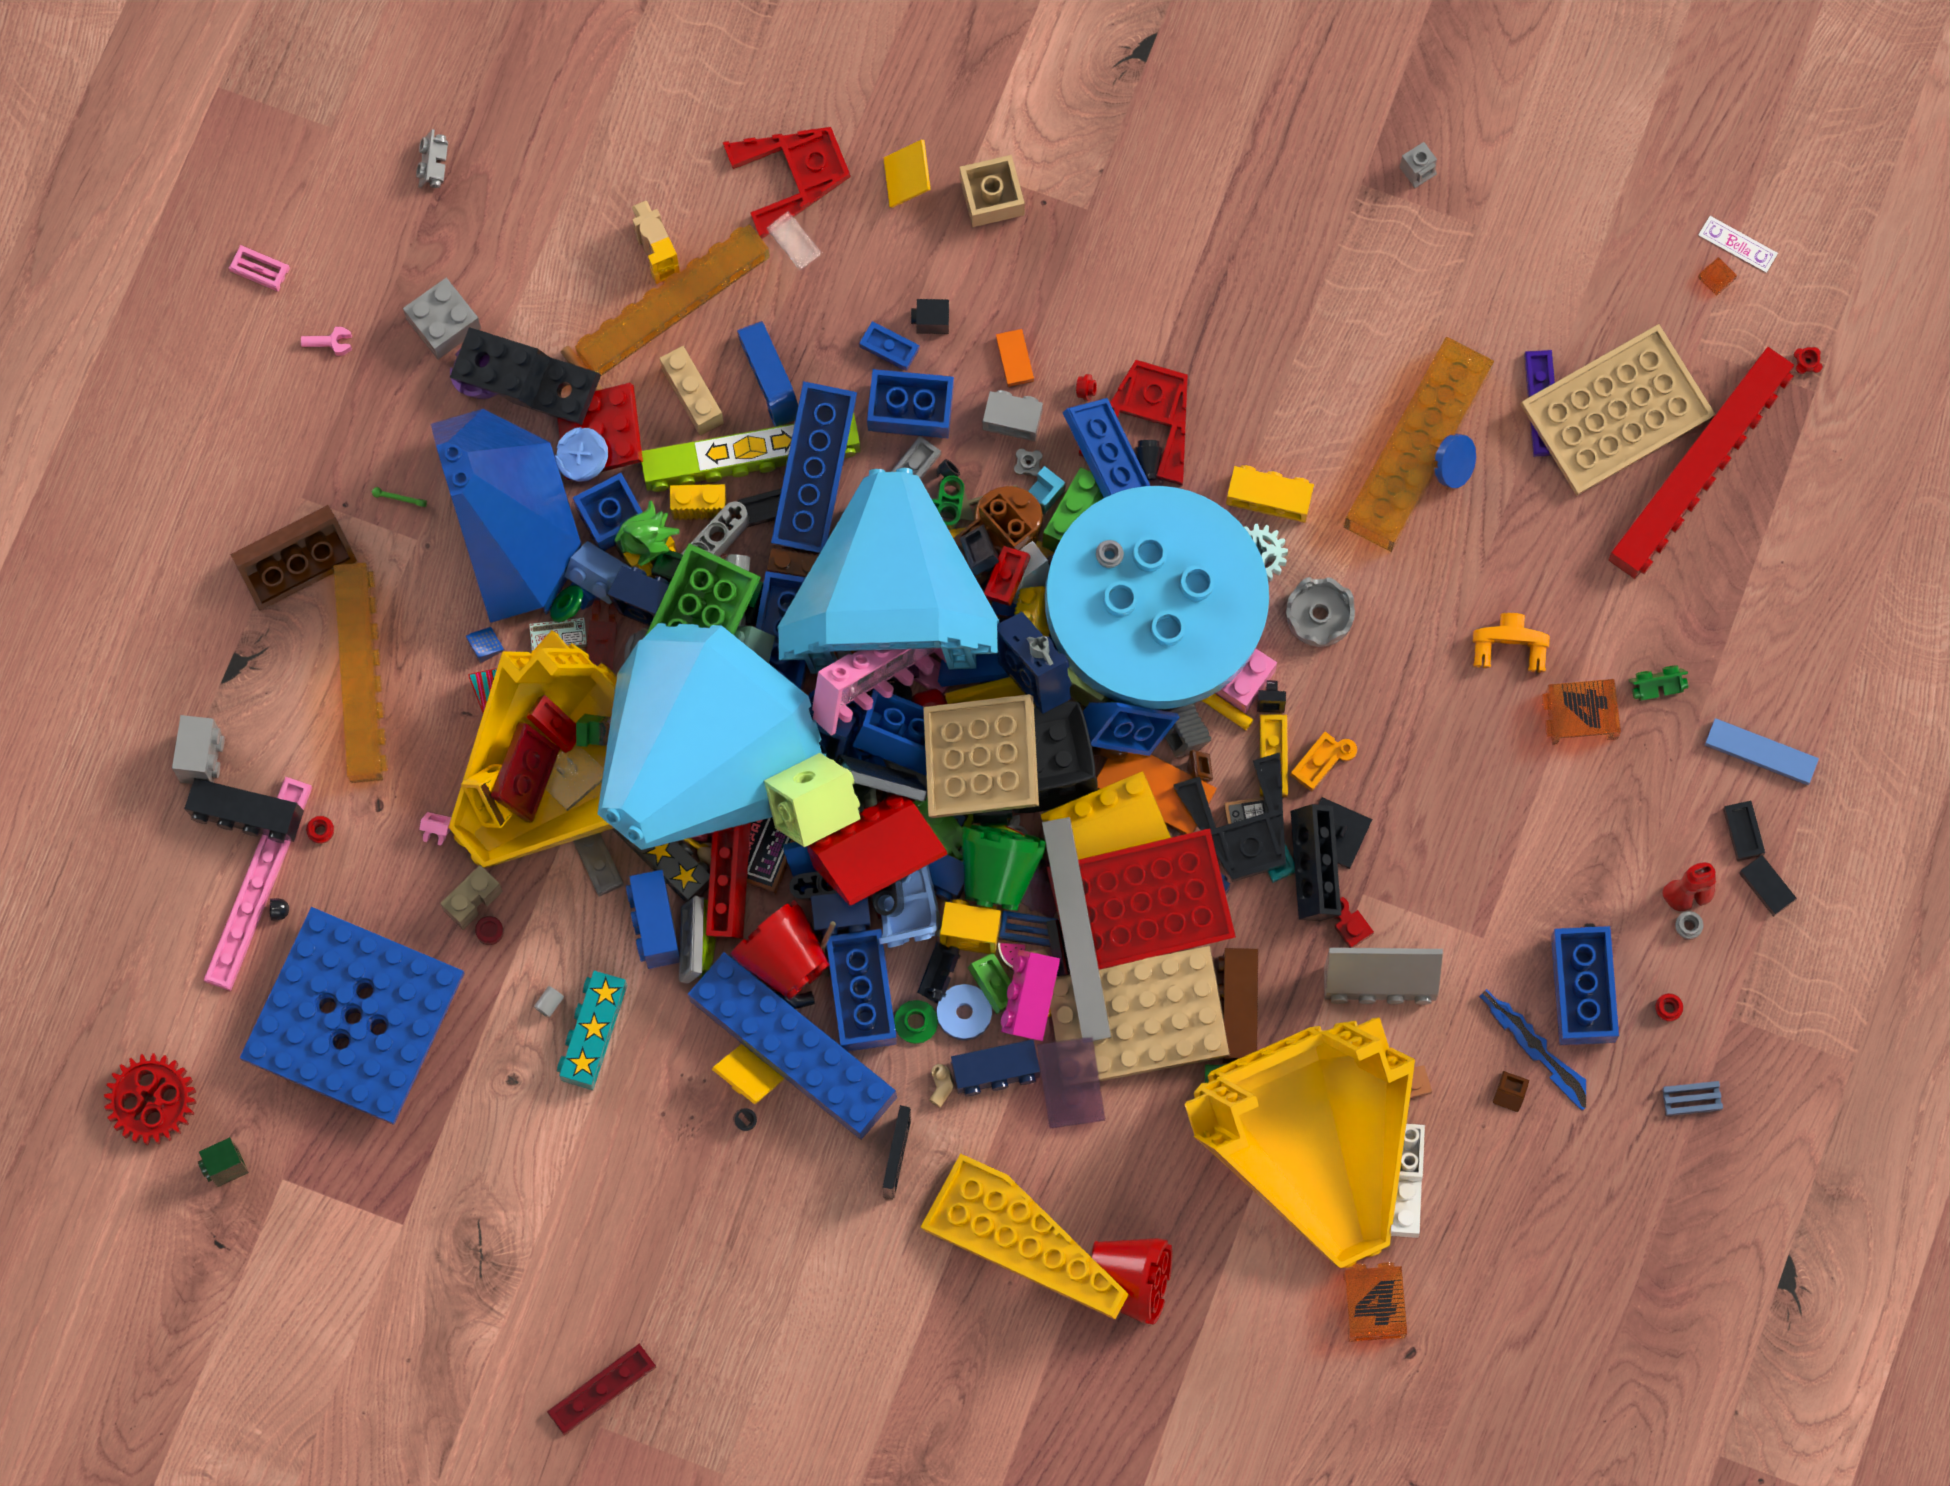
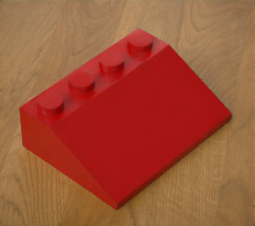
M897 794L889 796L886 800L873 807L866 808L863 812L859 813L860 820L807 846L814 869L850 906L947 855L946 849L916 805L908 797Z

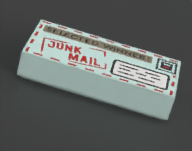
M584 618L570 619L560 623L552 621L529 624L532 651L551 630L559 634V637L567 646L572 643L578 648L587 647Z

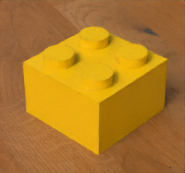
M957 899L952 900V903L945 902L940 943L948 948L954 946L963 951L988 955L994 953L996 955L1001 925V910H996L995 906H969L967 901Z

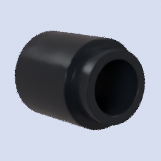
M1012 809L973 814V823H980L981 826L1007 825V820L1012 819Z

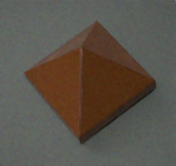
M1195 750L1190 751L1187 771L1193 778L1200 777L1201 780H1213L1210 754Z

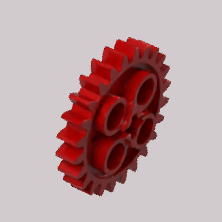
M152 1053L150 1061H147L145 1056L141 1054L139 1063L129 1058L130 1067L127 1068L120 1064L119 1066L123 1073L121 1075L112 1073L111 1075L116 1082L106 1084L112 1090V1093L104 1094V1098L111 1101L104 1108L106 1111H113L107 1118L110 1122L117 1121L114 1125L116 1131L124 1128L122 1133L124 1138H128L133 1134L132 1140L134 1143H137L143 1137L145 1145H149L151 1138H154L156 1143L160 1144L161 1136L163 1135L170 1141L171 1131L174 1130L176 1133L181 1134V1130L178 1127L180 1123L189 1125L188 1121L184 1118L185 1115H194V1112L188 1107L189 1105L197 1104L194 1098L189 1097L196 1093V1089L194 1087H187L193 1080L191 1077H184L187 1072L184 1067L177 1070L178 1062L176 1060L168 1065V1057L166 1055L158 1061L156 1054ZM151 1074L154 1076L153 1082L150 1085L142 1086L140 1084L144 1075ZM165 1078V1083L160 1085V1081ZM174 1089L177 1091L176 1097L173 1100L165 1101L163 1099L164 1093L167 1090ZM147 1096H154L156 1100L152 1103L150 1101L147 1102L145 1098ZM128 1098H137V1104L134 1108H124L125 1101ZM141 1113L139 1120H135L136 1115ZM151 1113H160V1119L157 1123H147V1118Z

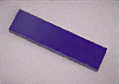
M1552 350L1525 351L1524 360L1529 398L1554 384L1555 379ZM1530 421L1533 457L1552 456Z

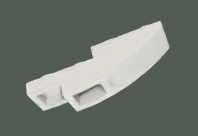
M1406 1124L1391 1236L1419 1238L1425 1125Z

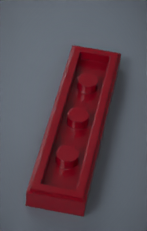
M639 1343L548 1410L547 1413L565 1436L657 1367Z

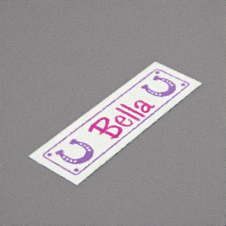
M1712 216L1708 218L1699 233V236L1766 273L1778 254Z

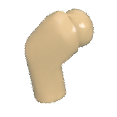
M936 1064L932 1068L931 1074L937 1089L929 1101L941 1108L953 1090L954 1082L949 1068L943 1064Z

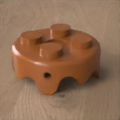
M1003 486L990 490L983 495L976 506L974 521L980 517L979 506L1001 490L1034 527L1036 531L1030 542L1037 543L1039 532L1043 525V513L1038 500L1030 492L1015 486Z

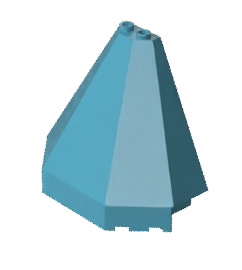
M899 468L896 472L872 469L869 470V476L863 478L777 627L779 632V660H805L811 674H814L837 661L834 651L941 648L948 669L976 668V654L998 653L997 624L1000 622L919 476L913 475L912 469Z
M658 623L642 640L638 641L617 673L597 814L641 850L773 817L764 780L818 753L822 754L819 745L821 736L816 720H812L809 711L811 707L809 696L722 625H712L710 628H699L698 625L679 624L677 627H666V624Z

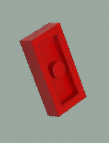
M1003 546L998 558L999 563L995 565L984 591L988 600L1011 606L1030 561L1029 553Z
M546 695L539 697L526 718L564 753L571 751L576 744V723Z

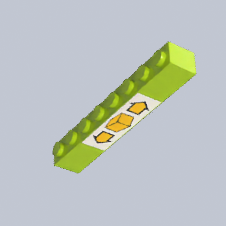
M854 413L844 458L853 457L856 453L861 452ZM794 424L642 451V467L647 491L661 492L667 490L670 485H694L695 482L703 480L716 482L725 476L744 477L749 472L760 471L766 473L775 470V467L786 466Z

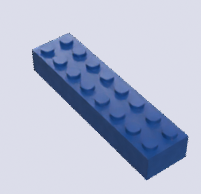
M725 952L722 953L688 993L692 1004L860 1140L865 1137L897 1099V1093L894 1088Z

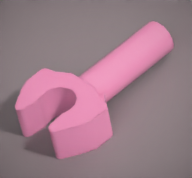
M335 327L330 336H301V347H330L334 350L336 356H342L352 350L351 345L338 344L337 342L341 338H352V334L343 327Z

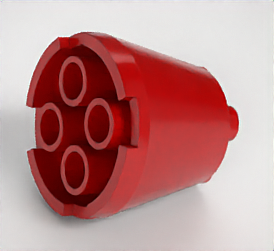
M795 900L790 905L787 903L763 921L748 936L749 939H743L731 952L732 957L740 965L783 996H786L789 1000L794 998L807 983L810 985L819 978L822 972L830 965L803 909Z
M1160 1238L1095 1241L1091 1258L1129 1294L1120 1312L1141 1323L1154 1325L1158 1321L1165 1304V1299L1162 1298L1166 1291L1167 1280L1169 1281L1171 1277L1172 1245L1168 1244V1240Z

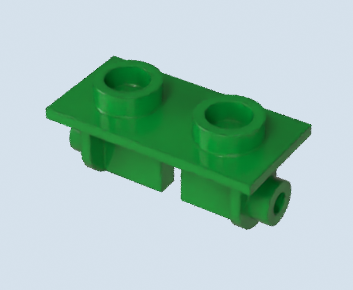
M1672 665L1662 668L1663 672L1652 674V671L1638 672L1635 674L1636 678L1628 679L1630 683L1636 685V688L1632 689L1633 698L1643 701L1659 697V686H1662L1664 696L1682 693L1684 689H1688L1687 678H1682V675L1688 674V671L1682 668L1679 669L1678 665Z

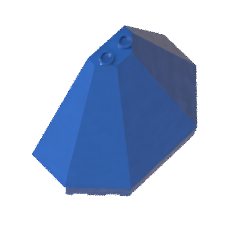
M485 409L432 423L431 428L438 455L490 623L539 608H543L545 615H547L554 599L567 581V578L564 576L571 557L582 547L551 443Z

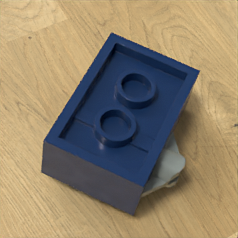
M1023 612L997 624L998 663L1026 695L1030 694L1033 696L1034 705L1043 714L1070 700V687L1072 684L1067 670L1069 662L1063 653L1059 654L1054 648L1051 639L1048 636H1043Z

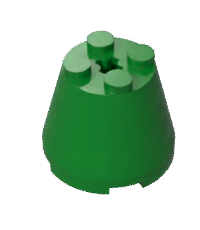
M964 825L962 853L965 899L977 902L976 904L980 906L993 907V904L1002 905L1001 908L1017 911L1044 854L1046 840L1029 834H1025V837H1023L1022 834L1011 832L1007 829L981 825H971L970 828Z

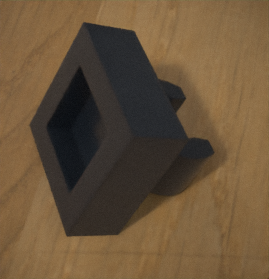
M1267 680L1266 691L1258 690L1257 712L1284 713L1286 691H1278V681Z

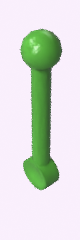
M375 487L372 490V495L375 498L382 496L422 507L427 505V501L423 499L385 492L379 487Z

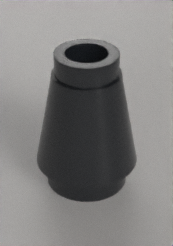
M1139 440L1138 447H1135L1136 457L1148 480H1156L1162 451L1157 440Z

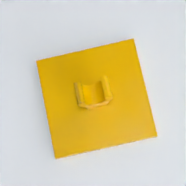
M921 139L883 157L889 207L893 208L931 190L924 140Z
M743 1044L739 1045L712 1068L715 1073L732 1086L734 1091L739 1095H744L753 1104L758 1103L785 1079Z

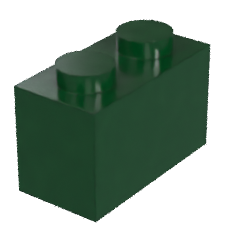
M230 1137L199 1151L202 1160L198 1161L201 1172L208 1182L213 1180L217 1187L249 1173L238 1147Z

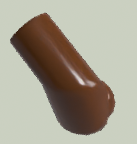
M1091 746L1093 756H1102L1116 761L1124 759L1125 755L1128 754V752Z

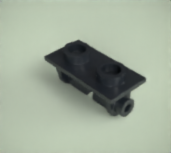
M936 941L919 986L918 994L936 1004L942 1000V997H946V990L951 980L949 974L954 972L957 961L961 957L959 948L954 946L948 948Z

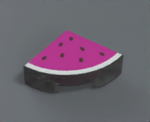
M997 943L999 957L1012 971H1014L1013 961L1018 955L1019 950L1025 951V945Z

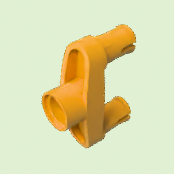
M1501 613L1500 626L1480 628L1473 631V643H1475L1473 667L1480 668L1483 657V668H1491L1492 644L1504 643L1527 645L1530 647L1528 671L1535 672L1537 668L1539 673L1546 672V648H1549L1550 636L1540 631L1524 628L1525 615Z

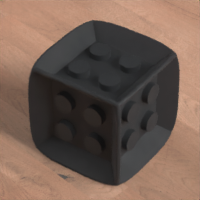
M1066 701L1043 714L1037 707H1034L1039 806L1013 809L1014 813H1035L1055 809L1097 791L1098 782L1095 777L1091 742L1079 702Z

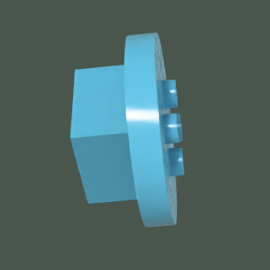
M1144 486L1120 491L1105 497L1084 511L1071 524L1060 540L1051 561L1045 588V612L1051 637L1058 652L1063 653L1068 659L1069 668L1089 687L1109 699L1122 704L1150 709H1170L1193 704L1208 698L1229 684L1242 671L1254 653L1265 627L1269 607V584L1265 565L1255 542L1242 524L1227 510L1212 500L1188 490L1167 486ZM1113 540L1122 546L1124 556L1118 566L1106 568L1098 563L1096 549L1103 541ZM1112 551L1104 553L1108 559H1112L1115 556Z

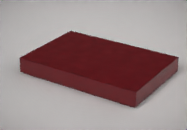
M518 723L490 797L525 822H533L560 748L528 724Z

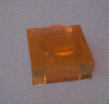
M1718 257L1699 274L1698 278L1718 296L1736 280L1737 275Z

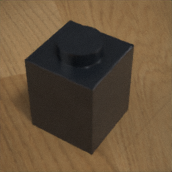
M917 299V308H911V324H916L917 334H949V299Z

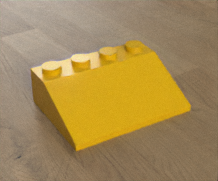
M1143 771L1040 814L1043 822L1070 817L1078 859L1171 838Z

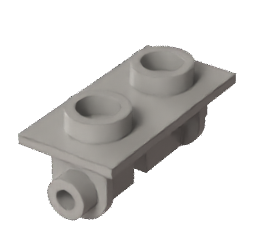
M433 129L425 137H422L420 141L419 152L422 153V161L419 162L416 171V177L419 178L418 188H421L426 182L430 183L432 188H440L441 184L444 183L445 164L436 163V159L446 160L448 141L444 135L438 134L434 137L435 130Z

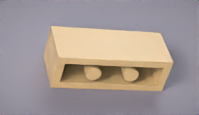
M684 346L660 357L661 369L699 435L701 436L724 423L722 412Z

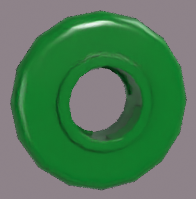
M572 585L566 587L555 598L550 609V616L554 622L566 621L579 611L583 598V590L580 586Z
M920 1000L908 1001L901 1005L895 1014V1030L906 1042L914 1044L923 1043L929 1040L937 1030V1013L927 1002ZM913 1014H919L924 1018L925 1023L922 1027L914 1029L908 1025V1018Z

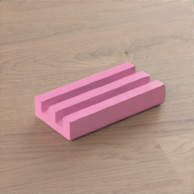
M240 245L229 266V270L270 289L279 291L280 284L284 281L285 274L289 272L290 267L287 264ZM242 255L248 256L280 271L276 273L241 257ZM238 264L243 265V266H245V267H247V268H250V269H252V270H254V271H257V272H259V273H261V274H264V275H266V276H269V277L275 279V281H272V280H270V279H268V278H265V277H263V276H260V275H258V274H256V273H253V272H251V271H249V270H246V269H244V268H242V267H239V266H237V265H238Z

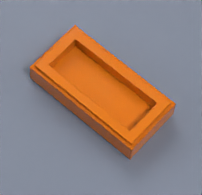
M1018 329L996 334L1007 386L1011 387L1034 382L1023 330Z

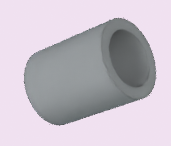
M548 986L534 1005V1008L550 1018L564 996Z

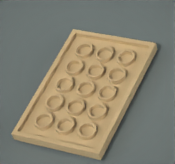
M1660 324L1541 390L1520 404L1576 496L1713 419L1716 415Z
M1210 946L1150 957L1100 969L1099 973L1112 1037L1102 1040L1083 1042L1071 975L1056 976L1050 1009L1065 1088L1230 1056Z

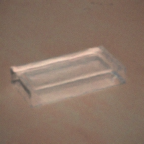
M789 211L767 227L768 232L799 270H802L822 253Z

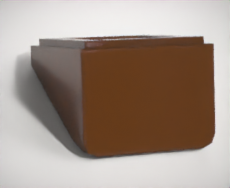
M1503 1071L1493 1103L1519 1112L1530 1080Z

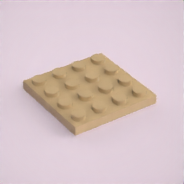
M1032 695L924 707L929 817L939 818L1039 806L1034 700Z

